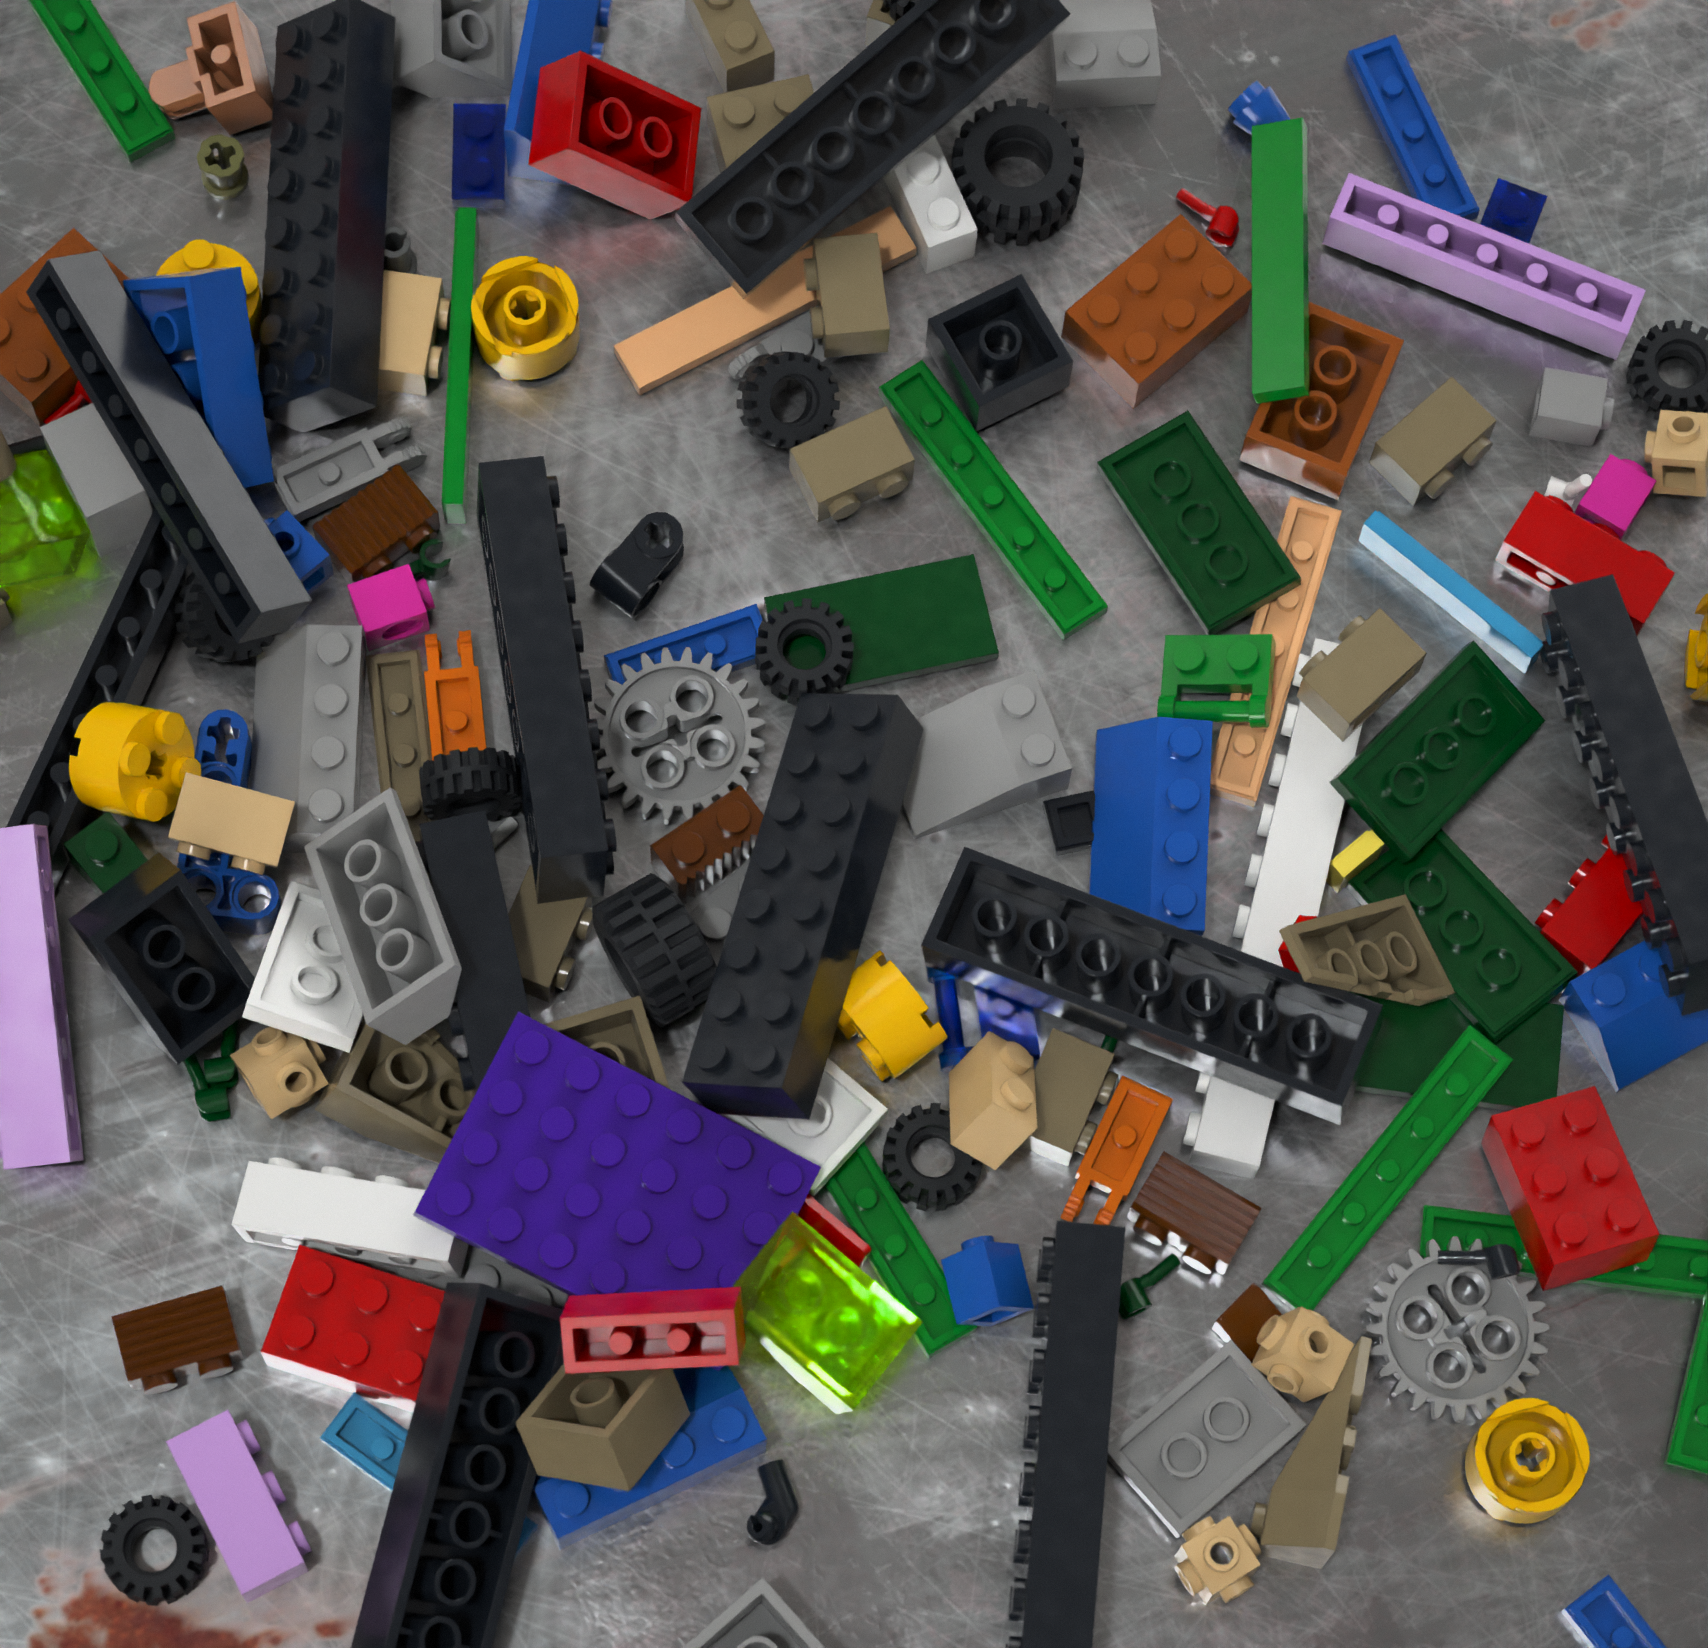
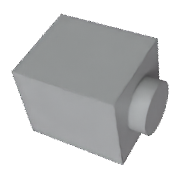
M1545 367L1536 388L1529 436L1592 447L1599 430H1608L1611 423L1614 399L1605 398L1608 378Z

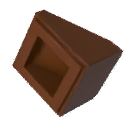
M1252 1283L1215 1321L1212 1329L1226 1343L1232 1340L1252 1362L1260 1347L1256 1340L1261 1328L1272 1316H1281L1282 1314L1263 1290L1255 1283Z

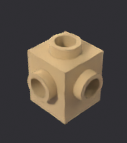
M1660 410L1657 430L1647 431L1644 451L1645 463H1652V478L1656 480L1653 493L1707 497L1708 413Z
M273 1027L263 1029L255 1035L252 1042L230 1055L252 1095L270 1119L275 1118L291 1107L305 1104L313 1098L316 1091L329 1084L318 1066L326 1061V1057L318 1043Z
M1300 1306L1281 1316L1274 1315L1267 1320L1257 1336L1256 1341L1260 1344V1347L1251 1365L1266 1375L1268 1382L1273 1387L1282 1392L1292 1394L1305 1403L1333 1391L1355 1344L1331 1328L1327 1319L1321 1314Z
M1209 1516L1182 1533L1186 1543L1180 1546L1175 1555L1179 1563L1175 1565V1570L1181 1582L1192 1596L1198 1593L1205 1605L1221 1596L1226 1604L1254 1586L1250 1578L1254 1576L1261 1565L1256 1556L1261 1554V1549L1246 1525L1242 1524L1236 1527L1230 1516L1215 1524L1212 1517ZM1221 1545L1231 1561L1225 1565L1215 1563L1211 1558V1549Z

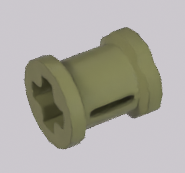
M223 134L210 136L201 143L196 158L199 169L202 171L201 179L204 189L216 199L229 200L238 197L244 192L249 181L248 170L244 164L245 155L242 145L237 139L226 137ZM214 149H217L218 151L217 156H214L213 154ZM220 165H224L226 169L222 170ZM232 178L233 184L229 186L228 179Z

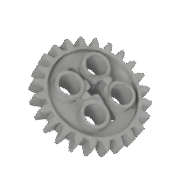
M665 647L662 649L661 663L654 664L646 653H642V670L639 672L634 671L624 663L621 666L622 676L625 681L622 685L607 679L605 688L613 697L612 700L596 698L594 701L595 709L605 716V718H596L599 734L603 735L600 738V751L596 752V754L606 755L597 762L598 769L604 768L605 773H613L607 782L608 793L615 792L621 788L626 790L622 798V807L626 809L639 800L642 802L643 819H647L656 807L662 809L663 822L668 825L674 811H681L686 822L693 817V809L700 807L704 810L713 801L729 793L731 787L736 788L741 785L746 792L749 790V783L742 775V772L758 773L760 770V763L749 756V753L765 751V741L751 736V734L765 729V719L749 717L751 713L759 708L760 701L758 698L742 700L741 696L748 688V681L745 678L731 684L729 682L732 673V665L730 663L715 672L712 670V653L708 652L700 664L692 663L691 649L686 647L682 653L681 660L673 661L670 651ZM697 690L705 696L707 703L699 711L687 712L679 707L676 699L684 691ZM639 710L648 711L654 715L657 723L648 732H634L626 724L629 715ZM720 715L723 719L719 724H711L694 729V727L701 725L712 716ZM677 726L680 732L689 731L686 734L685 745L678 746L674 739L665 741L668 738L669 727ZM707 739H718L725 743L728 753L720 761H707L698 753L697 749L700 744ZM660 743L641 756L635 757L632 755V750L637 747H646ZM656 760H669L675 764L678 773L669 782H656L647 773L649 766Z
M1457 1236L1449 1239L1446 1250L1462 1251ZM1432 1239L1426 1243L1425 1259L1411 1248L1405 1252V1258L1409 1266L1407 1270L1394 1262L1387 1267L1390 1276L1395 1281L1393 1284L1384 1281H1377L1373 1288L1385 1299L1383 1302H1370L1365 1308L1369 1313L1379 1317V1323L1371 1324L1363 1329L1364 1334L1379 1337L1380 1344L1370 1350L1369 1357H1384L1387 1363L1377 1372L1376 1376L1378 1379L1394 1375L1398 1381L1391 1391L1393 1397L1400 1395L1407 1389L1413 1393L1410 1401V1410L1415 1411L1425 1401L1431 1402V1419L1436 1420L1440 1418L1445 1407L1449 1406L1451 1407L1455 1422H1461L1464 1420L1467 1406H1471L1477 1418L1482 1419L1487 1417V1400H1490L1499 1408L1508 1402L1504 1390L1507 1389L1518 1396L1526 1392L1524 1384L1518 1378L1520 1374L1533 1378L1539 1375V1369L1529 1361L1530 1356H1543L1547 1354L1548 1349L1542 1344L1535 1342L1534 1335L1550 1330V1325L1534 1321L1533 1314L1543 1309L1546 1303L1545 1301L1529 1302L1526 1296L1536 1286L1535 1280L1519 1284L1515 1279L1517 1275L1491 1280L1487 1263L1480 1265H1438V1250L1441 1249L1436 1241ZM1474 1240L1468 1251L1482 1250L1481 1240ZM1518 1261L1519 1268L1521 1269L1522 1263ZM1467 1276L1477 1284L1479 1297L1475 1304L1464 1305L1454 1298L1452 1283L1455 1277ZM1434 1285L1438 1289L1442 1302L1447 1309L1446 1311L1454 1322L1464 1319L1468 1324L1469 1329L1462 1334L1463 1339L1477 1358L1482 1361L1485 1366L1484 1373L1481 1374L1475 1370L1471 1357L1459 1337H1453L1449 1340L1445 1335L1444 1330L1450 1325V1321L1439 1304L1431 1298L1428 1293V1286ZM1412 1304L1420 1305L1429 1312L1431 1327L1427 1333L1416 1334L1407 1328L1403 1320L1404 1311L1407 1306ZM1486 1325H1497L1502 1327L1507 1333L1509 1345L1505 1353L1494 1354L1484 1347L1482 1331ZM1448 1353L1459 1361L1461 1375L1455 1383H1446L1436 1376L1433 1364L1438 1354Z

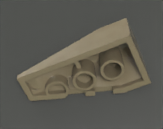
M1406 894L1291 924L1279 930L1304 982L1416 1006L1444 999L1455 993Z
M363 1018L355 1035L350 1053L343 1051L328 1080L329 1084L325 1086L315 1110L365 1137L439 1164L475 1096V1091L464 1092L457 1058L438 1040L441 1035L433 1027L407 1045H404L366 1025Z
M1360 1337L1349 1355L1333 1391L1328 1392L1267 1495L1265 1504L1255 1502L1249 1530L1254 1537H1257V1543L1261 1549L1260 1555L1322 1569L1335 1552L1349 1477L1343 1476L1341 1473L1342 1470H1347L1351 1453L1355 1446L1357 1430L1356 1426L1351 1425L1353 1415H1357L1363 1398L1372 1338Z

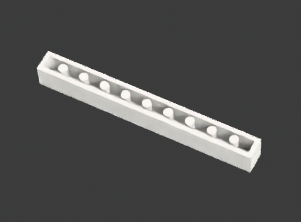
M1315 638L1310 655L1299 654L1292 685L1300 687L1303 677L1299 672L1315 654L1322 650L1326 655H1329L1339 644ZM1300 700L1298 705L1288 703L1280 735L1290 737L1286 755L1275 754L1268 785L1278 787L1274 805L1263 804L1256 835L1266 837L1262 856L1251 855L1244 882L1245 886L1254 888L1250 907L1239 905L1232 937L1242 939L1239 951L1281 967L1283 965L1278 949L1283 942V938L1279 930L1294 924L1299 915L1318 917L1345 801L1329 782L1355 757L1362 728L1361 725L1342 742ZM1199 1071L1195 1092L1205 1094L1200 1114L1190 1111L1183 1138V1144L1193 1146L1189 1164L1254 1180L1260 1166L1275 1100Z

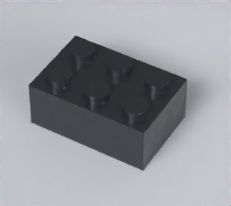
M159 852L68 919L154 1043L177 1065L242 1017L255 980L254 976L182 871Z

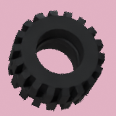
M1017 98L1015 106H1007L1004 99L995 101L994 109L991 112L983 106L975 112L974 122L966 120L960 128V137L955 138L951 172L975 221L978 230L977 234L984 237L988 231L994 233V242L1005 244L1006 237L1016 238V245L1028 244V237L1031 235H1035L1038 242L1048 238L1050 226L1057 231L1066 224L1067 214L1072 215L1077 205L1084 169L1083 148L1078 147L1080 137L1075 128L1066 130L1067 118L1060 112L1052 117L1049 115L1050 106L1041 102L1038 103L1037 108L1027 106L1028 99ZM1020 157L1035 163L1043 171L1045 177L1030 186L1013 187L1003 184L994 178L989 172L988 167L1003 158Z
M650 873L592 906L593 925L599 941L632 998L636 996L641 997L646 1016L649 1020L660 1027H664L707 1002L717 969L716 963L694 920L679 897L665 881Z

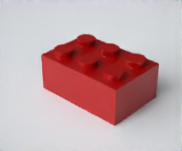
M580 50L540 68L528 165L651 220L681 208L692 198L702 108Z
M1596 1086L1491 1116L1481 1145L1543 1291L1647 1261L1657 1241L1659 1232Z
M299 1245L262 1346L261 1354L268 1366L351 1393L355 1392L358 1395L413 1412L445 1291Z

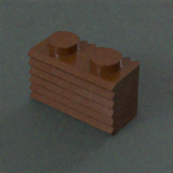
M394 465L391 471H386L382 477L368 484L365 489L360 490L355 496H351L347 502H343L339 508L333 509L330 514L325 515L322 520L316 521L312 526L315 540L330 554L332 564L336 566L337 570L349 584L392 570L394 568L392 562L408 551L412 554L420 553L421 546L428 540L436 539V531L441 528L438 511L400 465Z
M739 785L650 845V863L660 878L676 893L681 902L687 903L688 896L696 897L697 890L705 891L706 884L714 885L715 878L722 879L724 872L731 873L732 866L740 867L741 860L746 861L750 858L764 815L745 789Z
M1164 1151L1132 1203L1127 1218L1135 1223L1133 1230L1145 1240L1155 1245H1162L1164 1240H1166L1170 1245L1184 1251L1181 1256L1182 1259L1196 1270L1205 1274H1211L1213 1269H1215L1218 1273L1225 1274L1262 1208Z
M223 1285L111 1316L127 1380L133 1390L143 1388L144 1393L147 1395L171 1390L178 1386L177 1378L199 1372L201 1379L225 1375L234 1369L232 1362H239L244 1359L230 1303Z

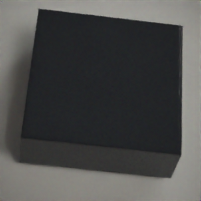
M1094 790L1043 801L1042 807L1055 856L1090 849L1094 840V832L1091 833L1092 820L1094 821L1095 817Z

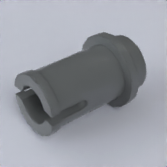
M391 226L386 228L384 270L415 274L417 258L410 248V237L406 238L407 232L400 227Z

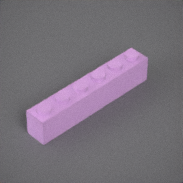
M1351 173L1348 174L1332 210L1322 242L1324 245L1614 360L1617 359L1646 291Z
M36 824L0 828V1159H3L4 1170L84 1160L47 826Z

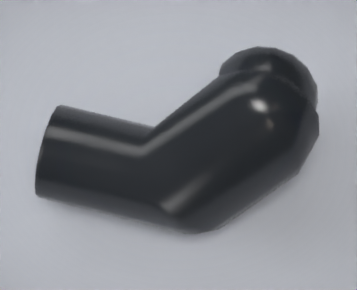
M782 1459L766 1463L757 1468L766 1498L756 1514L750 1515L746 1528L751 1539L764 1545H771L782 1539L799 1511V1503L784 1460Z

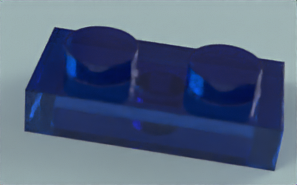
M453 104V208H505L506 150L504 125L507 115L506 104Z

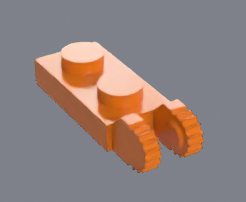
M471 630L459 631L457 649L458 656L461 658V668L441 669V642L438 640L437 634L425 635L428 671H424L432 760L434 761V756L449 755V751L459 749L461 752L468 751V748L478 747V750L486 749L479 668L474 665Z
M1122 1075L1076 1172L1075 1178L1078 1180L1061 1214V1219L1073 1222L1074 1218L1079 1216L1085 1203L1084 1197L1091 1185L1110 1194L1104 1207L1099 1210L1093 1224L1110 1226L1121 1200L1125 1202L1172 1104V1098Z

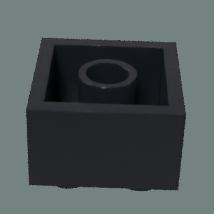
M1022 274L928 319L925 345L976 432L1069 387L1073 359Z

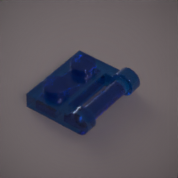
M926 966L927 980L929 983L934 984L939 1023L948 1036V1039L942 1042L943 1052L938 1055L940 1071L949 1074L974 1046L965 1047L956 988V980L959 978ZM972 984L980 1040L991 1031L1008 1042L1014 1041L1020 1044L1034 1057V1060H1039L1040 1049L1033 1007Z

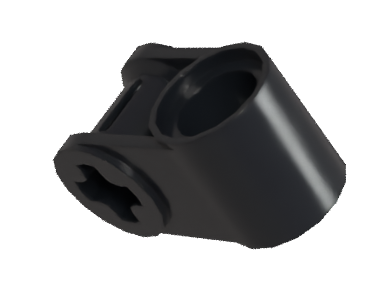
M665 512L647 514L620 546L603 560L593 574L589 585L632 619L636 618L650 604L659 588L680 565L683 559V530L680 522L674 516ZM665 537L669 539L668 548L662 544L656 546L655 549L650 548V539L661 542Z

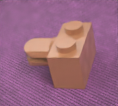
M233 1L186 18L193 45L185 48L188 59L157 70L152 74L149 82V93L152 100L173 120L207 108L230 135L271 121L273 93L258 29L239 5Z

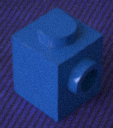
M288 510L276 519L270 517L264 520L308 594H311L334 575L330 554Z
M979 1236L961 1243L962 1251L941 1260L957 1325L992 1327L1034 1309L1018 1244L995 1242L993 1236Z

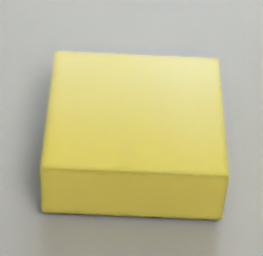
M1372 829L1370 831L1367 830L1330 861L1326 882L1338 894L1347 886L1349 880L1378 859L1385 843Z

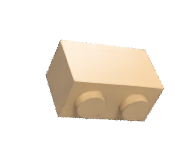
M384 270L379 390L427 396L430 378L439 379L443 362V347H437L439 329L448 331L451 313V299L444 296L442 278Z
M186 772L168 839L179 842L176 850L177 853L209 861L211 851L233 856L230 867L263 875L265 866L273 868L278 866L295 802Z
M989 1031L949 1072L951 1145L996 1170L1037 1129L1034 1057L1023 1046L1014 1041L1008 1042Z

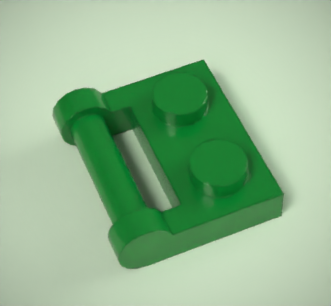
M1165 635L1161 696L1158 699L1157 717L1213 722H1249L1251 728H1268L1271 715L1276 646L1273 635ZM1181 693H1252L1249 701H1181Z

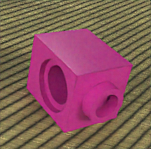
M1610 454L1582 497L1574 514L1592 524L1601 523L1610 527L1618 534L1622 541L1647 501L1656 480L1648 476L1647 471L1640 464L1629 459H1619Z
M409 564L347 585L351 606L358 624L363 627L368 651L430 630L427 611L435 609V605L425 578L415 581Z

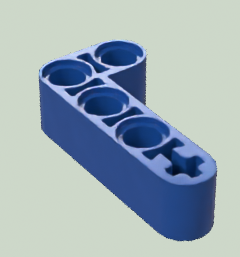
M228 709L216 710L203 719L198 731L195 759L201 765V776L248 789L252 740L244 718L237 712ZM226 735H234L235 739H230L227 743L225 754L227 764L222 762L217 744L223 743ZM214 852L210 854L209 861L179 853L177 867L185 875L193 889L196 891L207 888L216 893L214 899L205 906L223 932L264 935L273 931L283 902L278 887L272 878L266 874L259 875L230 867L233 856ZM262 894L271 899L266 909L259 913H250L243 909L244 902L253 895Z

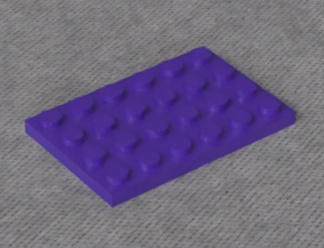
M518 1012L413 1216L569 1296L741 1287L745 1323L821 1167ZM709 1366L718 1372L723 1368V1366Z

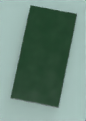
M1189 411L1182 413L1097 462V470L1207 635H1214L1301 585L1300 575Z
M974 554L764 597L767 619L768 613L775 607L779 612L783 611L784 602L793 600L795 607L802 606V598L812 599L811 606L819 608L821 601L830 605L829 613L834 615L838 610L844 616V626L849 625L852 631V642H854L851 673L846 676V684L841 690L837 687L834 688L833 694L998 659L999 656ZM807 634L792 637L783 648V655L786 661L791 666L802 670L818 666L826 654L821 641Z
M1473 640L1466 644L1329 783L1385 843L1400 862L1404 863L1410 860L1546 720Z
M1442 829L1410 860L1401 863L1391 850H1388L1348 881L1347 890L1362 906L1406 894L1455 991L1448 998L1493 1044L1564 990L1571 980L1577 978V970Z
M1350 992L1383 1005L1382 1026L1355 1091L1411 1098L1469 1025L1479 1033L1481 1032L1448 997L1416 1006ZM1544 1004L1495 1043L1513 1061L1476 1107L1509 1111L1557 1097L1564 1005Z

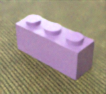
M226 1410L166 1441L246 1603L309 1572L302 1556L312 1552L297 1520L286 1526L277 1505L287 1500L272 1470L262 1475L260 1474L251 1455L261 1451V1448L247 1420L235 1424L229 1410Z

